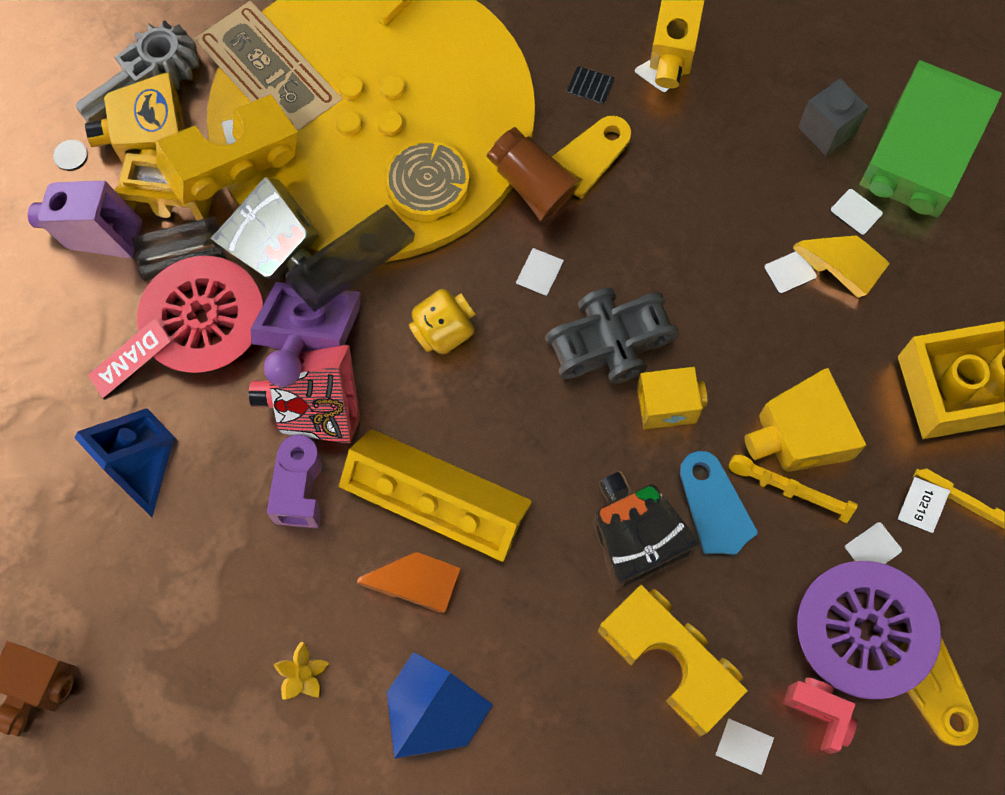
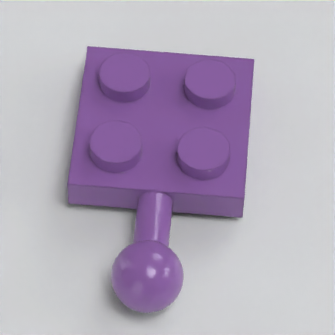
M276 282L250 329L252 344L281 349L272 352L265 360L264 374L267 380L275 386H290L300 376L302 367L298 357L301 350L311 351L345 345L361 307L360 292Z

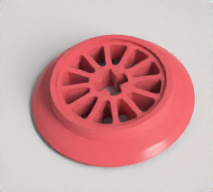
M215 256L186 258L163 269L146 287L137 310L138 332L156 318L171 341L153 356L158 362L182 372L199 373L212 371L233 362L252 344L250 329L263 307L262 296L255 280L238 264ZM207 286L204 295L201 296L199 288ZM218 288L224 289L217 296H215ZM192 289L194 295L191 299L183 294ZM232 298L236 299L235 302L226 304ZM176 299H180L185 305L177 306L173 305ZM203 309L207 314L208 320L200 323L195 312ZM238 313L236 319L226 317ZM170 314H171V315H175V316H179V317H175V318H172V319H168V320H167V316L170 315ZM218 327H227L232 330L228 335H225ZM177 330L173 335L169 336L170 331ZM211 333H215L221 341L212 345ZM203 336L205 347L197 349L199 340ZM188 338L187 344L185 346L179 345L185 339Z

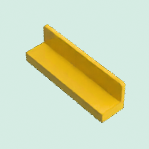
M373 429L369 430L349 449L338 486L501 562H504L509 554L520 522L532 503L530 499Z

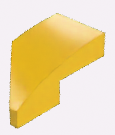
M857 235L803 240L793 246V249L817 272L828 269L857 298L869 293L890 264Z

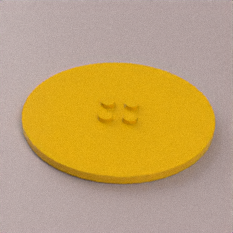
M277 0L262 11L265 17L340 95L342 100L298 130L295 157L287 164L278 168L271 167L261 171L245 183H234L227 186L226 189L236 204L240 206L265 177L277 179L284 184L319 233V237L307 251L311 255L321 258L355 263L389 262L421 255L451 243L485 220L501 204L513 188L497 172L498 167L487 158V154L495 142L513 127H516L525 137L533 138L535 100L530 71L514 37L504 24L477 0H412L386 26H383L378 20L381 19V10L391 0ZM220 67L216 71L210 90L207 107V130L210 142L218 145H227L221 122L233 119L234 109L251 101ZM422 140L444 142L457 149L466 160L470 175L468 197L460 209L450 216L448 213L445 216L439 217V220L432 222L412 220L399 213L388 196L385 183L387 165L395 153L412 142Z

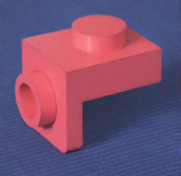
M805 678L804 683L797 681L788 686L783 704L828 722L820 750L828 754L840 752L842 746L848 747L857 728V719L852 718L855 703L833 695L834 688L829 684L813 678Z

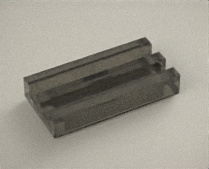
M213 216L132 237L133 245L136 248V260L140 266L138 270L141 278L144 281L153 279L171 264L190 257L215 256L227 259L225 249L211 239L220 228L216 217ZM214 244V248L149 264L150 260L169 255L178 256L189 253L192 249Z

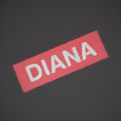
M154 318L88 374L102 399L171 341L157 319Z

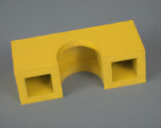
M272 94L234 109L232 135L236 142L232 144L218 145L208 141L196 125L156 141L157 168L182 205L195 200H206L222 188L234 183H245L255 174L271 167H281L295 157L298 131Z
M640 585L600 624L598 633L631 666L644 653L656 649L667 651L678 660L682 670L681 683L666 702L701 737L708 733L748 691L740 683L744 678L728 660L721 658L718 661L705 648L708 644L707 640L693 625L686 623L683 626L670 614L673 607L656 589L648 592Z

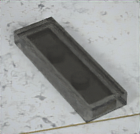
M386 204L286 274V282L316 312L412 243L415 233Z

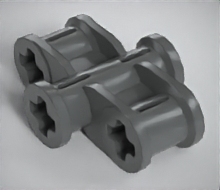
M612 288L599 289L584 296L578 302V307L581 313L587 314V317L559 325L550 330L545 336L547 345L554 348L561 367L558 372L561 378L572 379L606 365L610 368L608 377L612 384L627 382L644 373L647 365L644 360L638 358L637 354L665 346L674 341L680 334L677 326L671 325L664 310L665 299L663 294L659 292L650 293L617 307L614 303L616 294Z

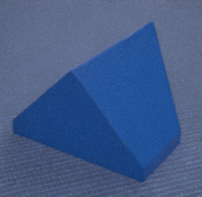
M148 408L77 431L74 437L77 442L152 517L175 437Z
M413 652L387 691L394 759L467 747L493 707V704L451 672Z

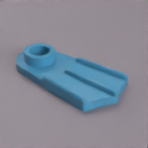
M696 451L689 454L681 464L680 477L703 554L736 555L749 540L758 534V531L719 460L713 454L706 451ZM698 465L705 467L708 471V478L706 480L696 479L692 472L693 467Z

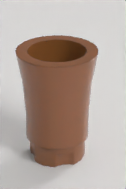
M516 127L506 131L487 154V158L498 167L497 172L526 201L541 223L552 217L570 199L583 181L581 177L562 166L546 153L529 136L525 137Z

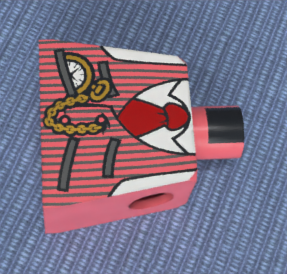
M349 345L301 352L298 357L302 367L300 376L290 386L279 387L269 381H252L250 383L249 402L251 407L274 408L277 428L281 433L303 435L309 438L340 443H351L360 422V412Z

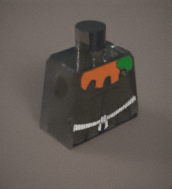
M621 471L607 476L598 483L608 505L595 511L593 523L616 592L695 553L700 545L697 537L657 486L650 484L633 492Z

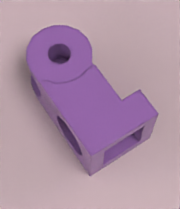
M292 435L286 438L279 446L267 508L268 516L276 525L320 527L322 510L316 499H311L314 480L320 475L323 463L314 441L307 436Z

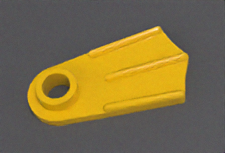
M604 117L552 156L562 166L583 179L573 195L582 199L629 144L631 128L621 117ZM609 132H615L619 135V138L608 140L605 135Z
M941 637L940 651L932 670L921 683L907 693L941 741L951 746H962L970 743L976 737L979 723L961 678ZM903 642L899 649L905 652L907 643ZM893 656L887 660L889 666H893L898 662ZM953 713L959 715L963 720L964 726L960 732L955 731L950 725V717Z

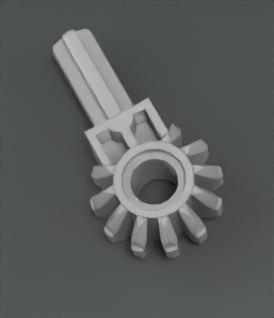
M164 20L159 27L155 28L148 23L147 31L144 34L134 32L136 43L128 45L125 50L114 57L122 71L78 101L75 105L76 109L87 122H92L106 113L104 97L107 93L163 73H169L175 88L179 90L180 81L183 79L193 81L191 70L199 68L198 48L194 39L187 35L186 30L180 24L171 27Z

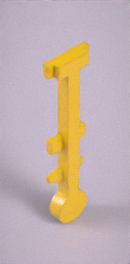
M734 455L730 460L729 469L739 476L756 478L760 480V486L762 487L770 484L784 490L783 495L788 498L796 495L841 514L838 520L844 523H848L857 509L858 504L849 500L845 503L802 485L798 481L790 480L755 465L746 456Z

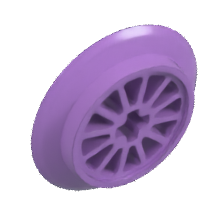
M853 561L837 565L821 574L810 585L799 607L797 619L798 636L808 662L827 683L849 695L866 699H885L899 696L921 683L930 673L937 660L941 644V628L936 609L927 593L915 580L892 566L873 561ZM865 592L867 594L865 609L862 608L856 593ZM875 594L885 598L887 601L879 611L874 609ZM846 597L853 613L838 603L837 600ZM890 605H894L901 613L889 619L883 616ZM828 611H834L845 621L827 618ZM866 619L875 623L873 630L880 634V637L873 635L869 641L861 639V629L856 627L855 623L862 625ZM906 623L908 633L891 630L889 627ZM826 628L843 631L846 634L829 639ZM889 640L907 643L906 651L903 652ZM850 642L852 646L844 657H839L832 648ZM881 648L897 659L898 662L893 666H889ZM856 649L861 651L859 668L847 663V660ZM869 651L872 652L879 670L867 669Z

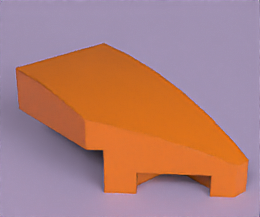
M414 552L360 576L357 584L392 598L399 597L435 612L445 613L460 568L422 553Z

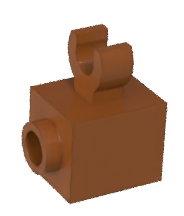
M7 640L0 654V693L7 695L5 702L0 706V732L19 737L27 724L29 710L32 705L55 712L58 703H62L72 689L74 678L71 675L76 666Z

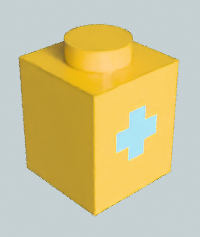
M695 367L640 374L637 393L644 430L697 423L702 408L707 407V391L704 381H697Z

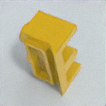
M151 149L141 150L140 155L126 153L118 186L114 189L133 211H135L137 202L149 203L157 216L169 218L171 217L173 206L187 207L191 209L198 224H207L213 199L212 196L206 200H195L182 205L157 168L156 151Z

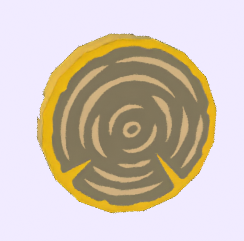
M422 140L412 142L395 153L387 165L385 183L388 196L399 213L412 220L432 222L439 220V217L445 216L448 213L450 216L460 209L468 197L470 175L466 160L457 149L444 142Z

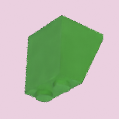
M919 60L892 112L859 185L869 189L879 197H889L908 205L917 213L929 214L938 218L951 200L999 102L1002 92Z

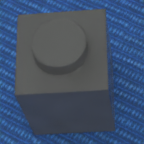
M839 78L808 101L798 128L826 156L857 133L869 106Z

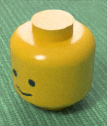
M440 289L412 309L413 322L408 324L425 351L429 353L434 350L439 354H447L473 335L474 326L470 319L476 315V312L462 293L454 297L449 291Z

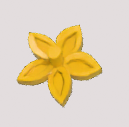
M300 642L294 651L293 662L281 660L273 664L280 675L287 677L281 686L282 699L284 700L294 698L300 692L319 698L320 686L314 676L322 673L329 662L320 659L309 661V651L304 642Z

